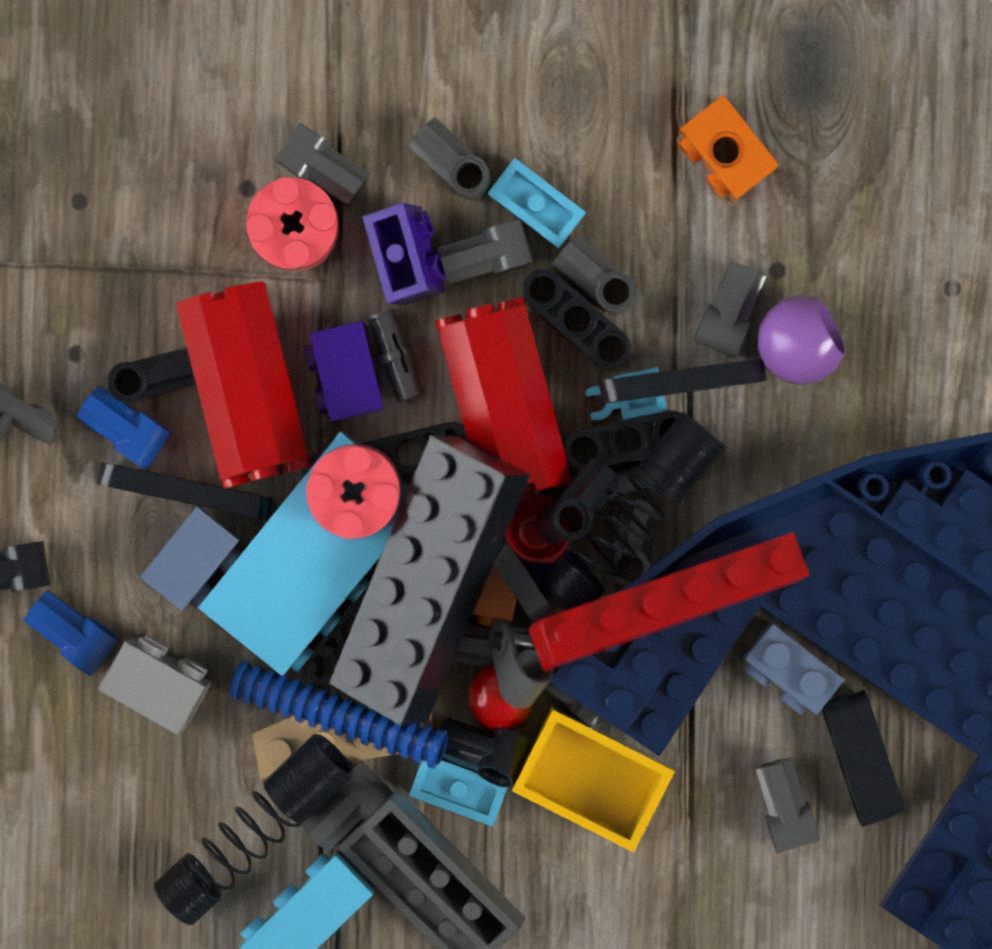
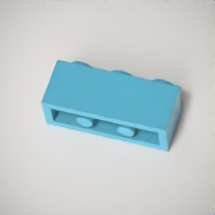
M338 850L330 858L325 853H322L304 871L309 878L298 889L290 884L272 902L277 909L265 921L258 915L240 933L245 940L238 949H318L374 894L375 888Z

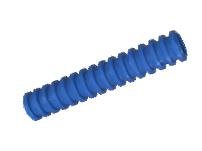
M246 661L237 666L230 682L229 693L230 698L237 701L243 698V703L247 705L255 702L256 707L262 710L267 706L269 707V712L273 714L281 711L282 716L288 719L293 715L295 716V721L299 723L307 720L308 725L314 728L319 724L323 731L329 732L333 729L335 735L340 737L344 733L348 734V739L351 741L359 738L363 745L368 746L370 743H374V748L377 750H382L385 747L389 754L394 755L396 752H400L401 758L407 760L410 756L414 757V762L418 764L426 761L427 766L432 769L441 762L447 746V731L442 728L436 732L430 724H427L425 727H422L421 723L399 725L377 711L369 709L368 706L361 702L355 704V699L351 697L343 700L342 695L337 692L331 696L325 688L317 691L316 686L310 683L305 687L299 679L291 682L290 677L287 675L277 677V673L273 670L265 673L263 667L257 665L251 668V664Z

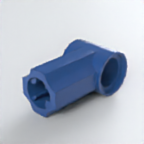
M100 385L88 396L77 414V417L82 422L115 444L114 448L144 470L148 469L172 435V432L142 411L137 412L123 401L117 400Z
M46 590L34 603L23 620L60 648V654L67 661L89 676L95 673L119 641L118 637L100 622L90 616L85 618L50 590Z

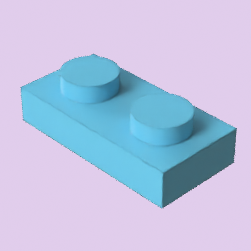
M516 158L512 160L487 193L489 197L557 249L561 247L586 214L583 209Z
M442 759L434 769L429 768L426 761L420 764L409 796L493 827L508 787L491 784L481 778L475 770Z

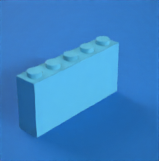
M344 430L332 441L198 607L281 676L290 667L296 672L301 669L314 652L308 647V644L318 632L326 638L342 618L336 610L343 601L348 598L354 603L370 584V581L364 576L374 563L378 564L410 487V483L401 477L402 493L398 509L391 520L381 530L372 535L362 538L345 539L324 529L310 511L306 485L312 469L324 455L343 445L360 444ZM349 479L346 480L345 483L348 489L344 493L345 497L348 500L357 498L359 502L364 501L361 495L362 491L366 488L364 483L359 481L353 484Z

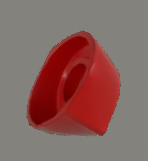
M524 494L520 499L505 535L506 540L520 558L550 567L565 551L570 541L553 545L541 539L535 526L536 517L542 508L550 505L555 499L545 495ZM560 512V525L565 531H567V518L563 513Z

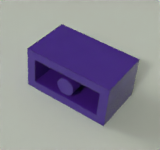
M359 321L309 333L312 344L304 345V350L310 372L318 370L322 387L314 389L320 415L329 414L330 422H337L385 410L364 322Z

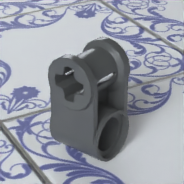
M497 619L490 629L488 646L495 666L501 697L511 706L520 709L529 708L552 680L555 674L554 668L543 671L528 630L534 623L528 626L511 625L507 620Z

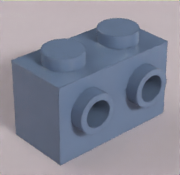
M196 506L140 578L181 611L187 610L190 605L198 609L200 604L213 590V587L208 582L219 569L226 574L242 554L237 549V546L243 539L203 507Z
M769 621L741 655L743 659L750 663L745 672L764 687H767L773 681L785 691L780 699L801 716L806 709L817 716L844 681L843 678Z

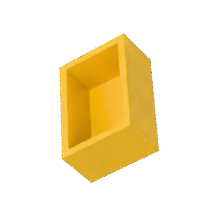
M551 706L512 786V791L634 853L675 770L671 765Z

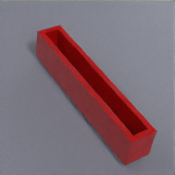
M792 532L547 617L530 626L528 630L545 672L790 586L810 576L795 534Z

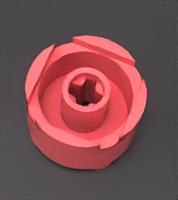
M283 177L273 181L256 194L249 206L246 219V231L249 240L256 252L265 261L280 270L297 272L319 266L332 254L339 239V217L334 204L319 186L308 180ZM297 215H301L300 223L304 227L303 231L300 234L292 231L288 236L285 235L287 227L283 224L284 220L287 217L294 219Z
M364 444L343 445L324 455L312 469L306 485L307 501L316 521L330 533L345 539L366 537L381 530L396 513L402 493L401 477L394 462L381 450ZM349 479L353 484L359 481L364 483L366 488L361 493L364 501L359 502L357 498L348 500L345 497L344 493L348 489L345 483L346 480Z

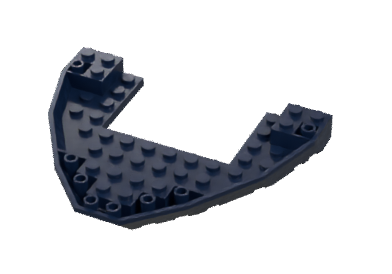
M992 432L864 456L714 518L618 593L792 532L795 534L810 576L790 586L554 668L555 674L550 681L551 684L660 756L759 607L977 755V758L879 906L942 949H992Z

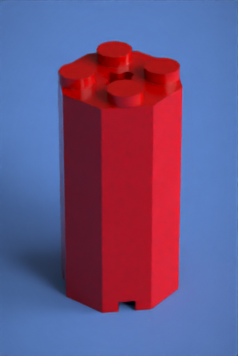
M264 281L236 285L224 288L222 292L214 294L208 292L176 303L223 488L226 489L250 483L248 474H251L252 481H261L284 475L282 466L285 467L286 473L312 467L267 284Z
M523 297L497 304L498 311L496 312L493 304L467 310L466 320L462 319L461 314L436 320V327L467 441L530 474L531 476L523 494L568 483L571 480V474Z

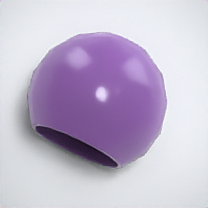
M801 295L783 300L767 312L759 327L758 350L767 369L786 383L808 385L822 381L838 369L846 354L840 332L830 312L819 298Z

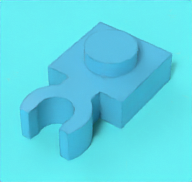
M655 367L614 376L613 378L657 373L659 369ZM599 386L588 388L584 392L585 397L600 395ZM659 396L607 403L602 411L589 415L591 420H602L607 418L613 409L620 408L622 420L624 421L667 411L665 397Z

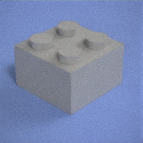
M145 635L144 638L134 637L125 641L98 690L178 735L188 727L213 683V680L205 676L208 669L188 657L178 661L167 655L166 652L169 647L149 635Z

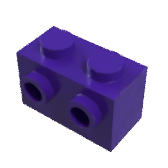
M401 203L363 216L387 304L408 305L445 293L443 280L446 279V274L440 256L434 253L430 239L434 235L433 224L428 213L422 211L421 206Z

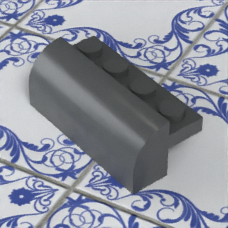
M399 789L393 791L385 802L337 847L438 949H499L521 928L526 918Z

